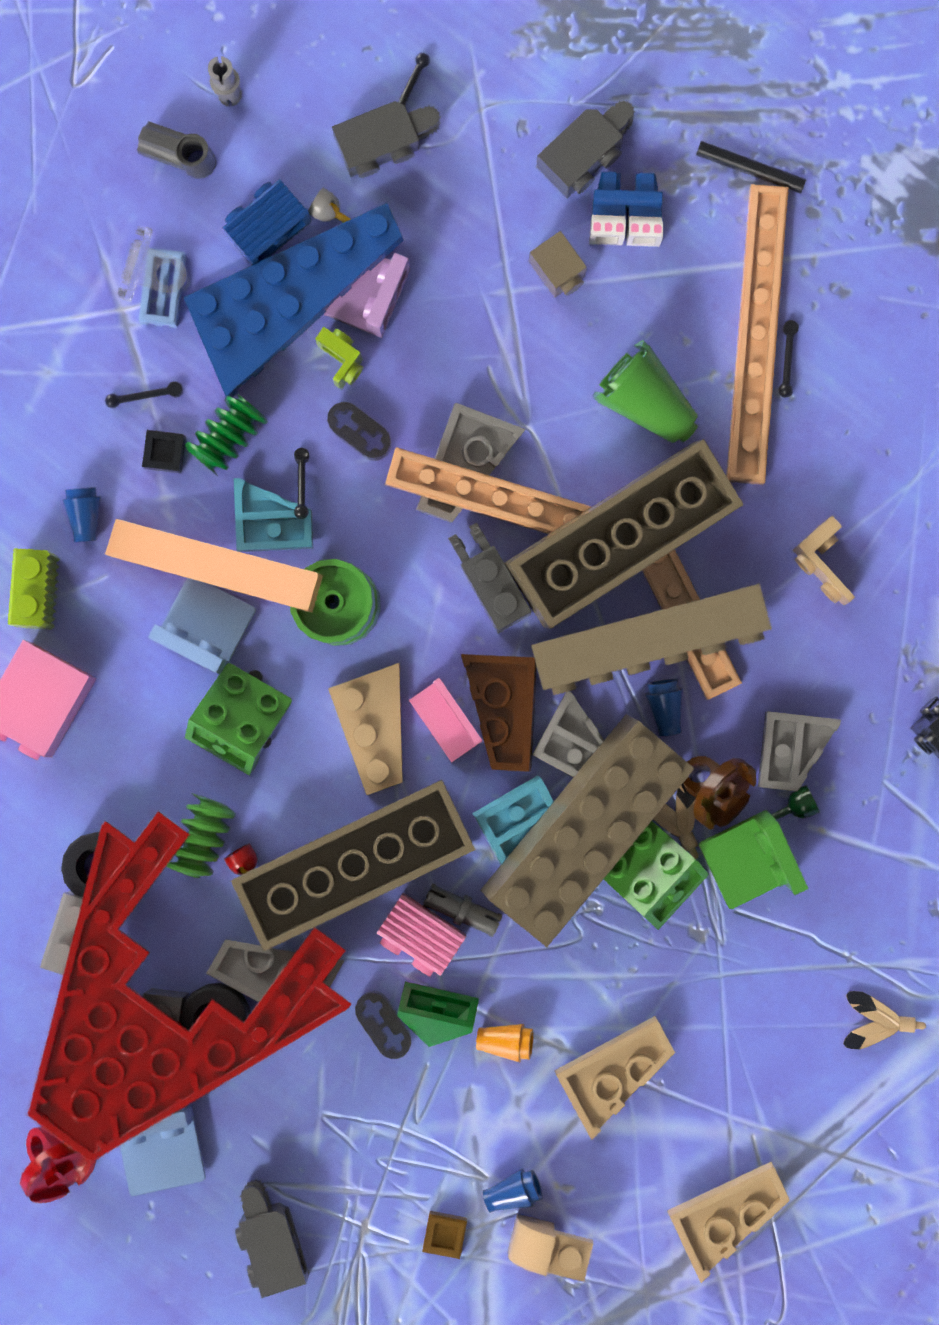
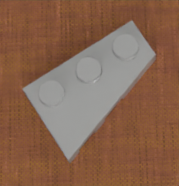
M455 403L434 459L490 475L526 429ZM421 496L416 510L452 523L462 511V508Z

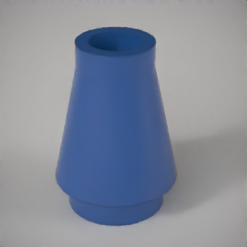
M96 487L66 489V499L62 500L72 528L74 542L96 541L101 497H97Z
M665 679L648 683L649 692L645 693L657 724L659 736H671L682 733L681 710L683 688L679 687L678 679Z
M521 1169L493 1187L483 1190V1199L490 1213L497 1210L534 1207L535 1202L543 1199L541 1185L534 1170L525 1172L524 1169Z

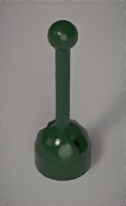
M805 785L800 787L798 791L790 794L787 807L771 815L775 820L790 813L795 817L803 819L811 817L820 811L809 788Z

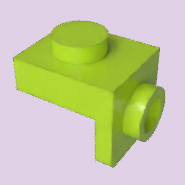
M323 327L315 340L320 349L343 364L333 377L334 385L342 390L346 383L352 385L363 370V366L360 365L363 361L361 352L351 346L354 341L344 332L336 328L332 333Z

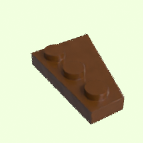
M461 654L470 683L472 699L475 702L480 720V728L491 769L531 772L537 676L535 658Z

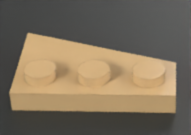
M400 663L328 688L366 795L403 783Z
M654 1016L554 1071L589 1137L593 1140L601 1131L600 1128L604 1123L625 1106L624 1102L640 1086H644L675 1054V1051L659 1021Z
M769 1162L669 1209L667 1212L699 1281L702 1283L711 1274L710 1270L723 1258L727 1260L737 1250L736 1246L751 1232H757L790 1200L772 1162Z

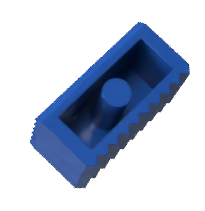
M280 179L273 185L271 182L262 185L254 194L255 200L245 209L239 206L232 210L225 219L227 224L222 227L226 236L251 265L271 257L272 254L276 253L278 249H281L284 244H287L289 240L311 223L310 214Z

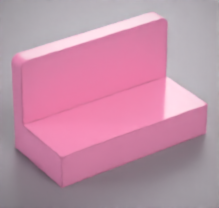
M440 678L433 681V684L409 700L451 763L483 742Z

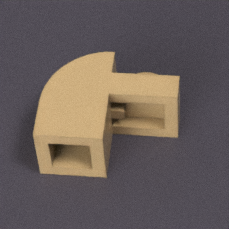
M517 1214L508 1247V1258L514 1264L540 1275L547 1276V1273L584 1282L592 1252L593 1240L557 1231L552 1222Z

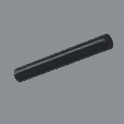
M701 141L696 153L697 156L781 187H789L790 190L800 194L806 182V179L703 141Z

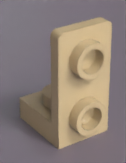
M831 516L797 545L793 551L797 555L795 561L798 566L808 575L814 573L823 583L820 587L822 592L833 603L836 604L839 601L842 605H846L855 596L815 553L818 550L822 555L839 540L834 534L842 528V525Z

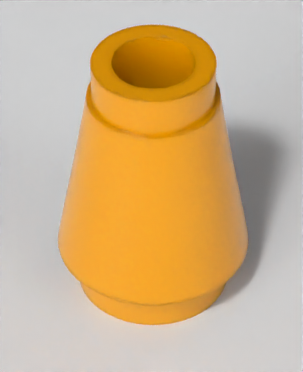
M524 1024L479 1027L476 1049L519 1063L521 1059L530 1060L533 1049V1029L525 1028Z

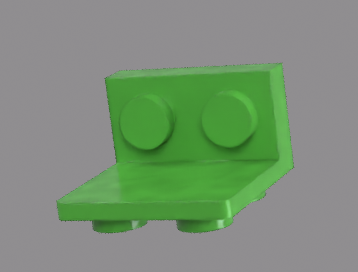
M227 663L189 718L185 738L250 776L258 763L262 748L290 707L292 699L235 665Z
M767 810L699 843L700 850L729 909H734L778 886L786 885L794 895L809 889L779 823Z
M651 821L606 875L604 880L659 930L708 877L709 873L693 856Z

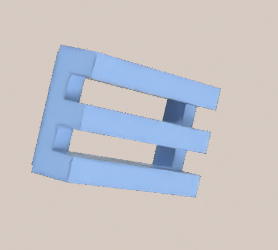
M147 248L139 313L140 324L148 325L150 323L155 324V326L168 325L172 328H178L187 256L185 252ZM157 257L162 258L156 314L150 315ZM171 259H175L168 317L164 316Z

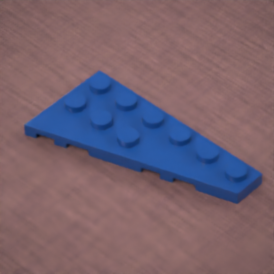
M388 203L183 297L225 396L234 397L239 392L238 389L252 376L255 378L264 369L263 366L279 351H284L327 312L325 309L339 296L343 297L352 289V284L368 270L371 271L404 241Z

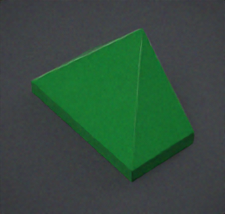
M405 981L397 1016L428 1047L472 1033L479 998Z

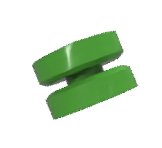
M338 559L319 560L304 568V570L323 575V579L312 613L290 607L291 615L297 627L310 638L334 646L351 645L365 638L376 625L381 610L380 594L372 578L353 564ZM337 595L340 599L339 606L331 609L330 603L335 602L333 597Z

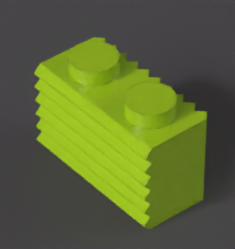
M13 549L7 625L18 628L51 630L55 627L52 622L55 620L53 614L56 612L53 608L56 605L54 599L57 597L54 592L58 590L55 586L58 583L55 577L59 575L56 570L59 568L57 562L60 558L47 550Z

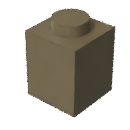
M561 231L530 252L529 263L554 298L562 292L566 296L570 295L583 285L584 281L582 278L585 277L587 267Z

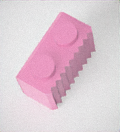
M405 893L401 895L377 932L378 935L383 937L380 941L383 947L396 955L404 951L414 958L412 965L427 976H431L433 972L441 976L466 938L464 932Z

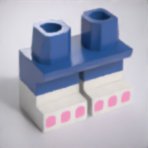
M601 172L598 188L594 190L592 200L589 244L623 245L626 229V212V245L660 247L663 238V192H658L656 174H636L635 190L627 191L620 190V173Z

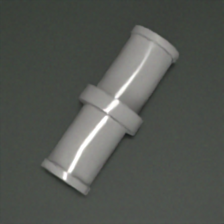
M221 56L222 63H219L218 57H214L208 64L211 88L218 95L222 104L229 106L228 100H231L232 106L239 103L242 97L239 75L233 69L229 59Z

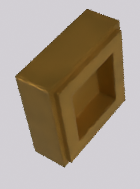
M430 1211L422 1252L460 1259L467 1218Z

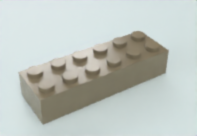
M703 439L683 448L512 557L504 564L543 628L551 629L744 504Z
M760 584L531 646L543 690L552 688L553 695L576 690V681L589 678L591 685L613 680L612 672L627 668L628 675L651 670L649 663L651 661L664 658L665 665L689 659L687 652L701 648L702 655L726 650V641L738 639L740 645L765 639L763 632L772 628Z
M626 714L480 891L496 907L544 946L548 947L687 779L694 768L639 720Z
M440 780L231 880V883L263 951H266L474 851L475 848L443 780Z

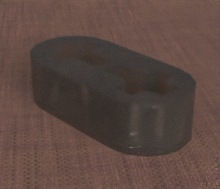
M340 402L330 408L327 421L330 430L338 438L364 458L371 461L381 460L389 454L391 439L384 427L349 402ZM348 412L353 413L351 420L358 426V429L354 431L346 425L341 429L337 428L339 422L336 415L338 413L346 415ZM365 432L373 438L378 434L382 435L380 441L383 448L381 450L373 448L371 451L366 450L368 443L361 437V434Z
M378 991L364 993L358 999L355 1006V1014L358 1021L384 1057L389 1059L403 1057L409 1051L412 1042L409 1029L397 1016L396 1010L383 993ZM370 999L372 1003L378 1001L382 1003L379 1014L384 1022L379 1024L375 1016L369 1015L366 1017L363 1014L367 1007L366 1000ZM388 1026L394 1035L401 1033L404 1036L401 1040V1049L397 1050L394 1046L390 1048L385 1046L388 1036L383 1030L384 1027Z

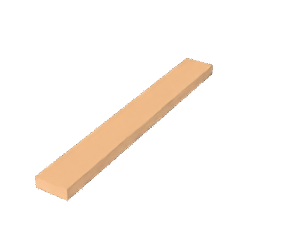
M751 184L749 189L726 475L730 482L765 484L789 187Z

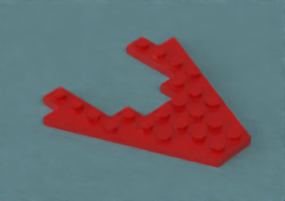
M159 811L135 842L107 821L101 826L27 1116L91 1163L346 1011L352 1004L323 982L346 950L315 927L245 1022L212 999L191 1029L187 1030L128 986L127 983L150 952L122 932L120 928L190 836L189 833Z

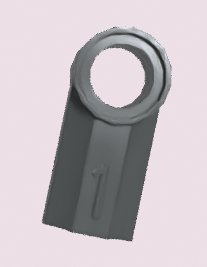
M149 121L147 125L142 127L138 137L137 152L140 155L184 170L193 178H205L213 172L216 164L215 155L205 139L200 135L192 133L186 135ZM194 151H203V155L198 161L188 162L190 154Z

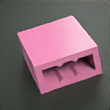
M22 640L0 679V740L5 742L8 737L20 743L18 748L20 752L36 760L40 756L53 757L97 678L40 646Z

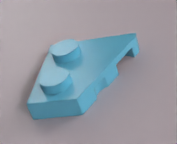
M538 775L472 813L500 865L554 802L542 778Z

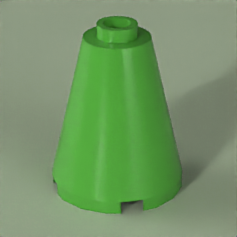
M642 340L634 345L639 352L633 357L626 353L612 367L599 384L604 391L602 393L594 392L593 398L603 406L671 443H675L678 440L685 442L698 427L695 423L698 415L650 345Z

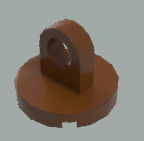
M706 756L691 758L687 763L694 770L683 784L685 789L696 798L693 808L694 818L709 830L714 829L715 825H718L720 828L728 825L748 804L751 795L747 791L750 785L753 787L756 785V770L741 758H732L721 765ZM707 770L710 772L709 777L703 782L691 781L692 776L697 771Z

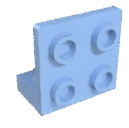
M187 578L162 626L155 624L148 638L217 674H221L226 664L229 663L256 609L213 585Z
M188 1104L120 1145L131 1196L202 1182L206 1177L191 1104Z

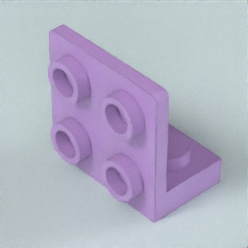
M394 253L391 260L384 258L371 271L368 270L352 284V289L343 297L339 296L325 309L327 312L323 315L382 338L410 272L409 258Z

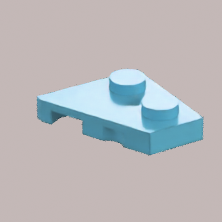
M234 478L236 547L238 552L314 549L311 509L308 508L309 513L305 519H298L294 515L297 503L249 484L240 478Z

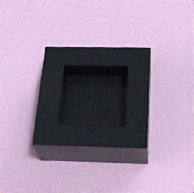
M147 430L142 467L148 470L181 473L186 436L178 433Z

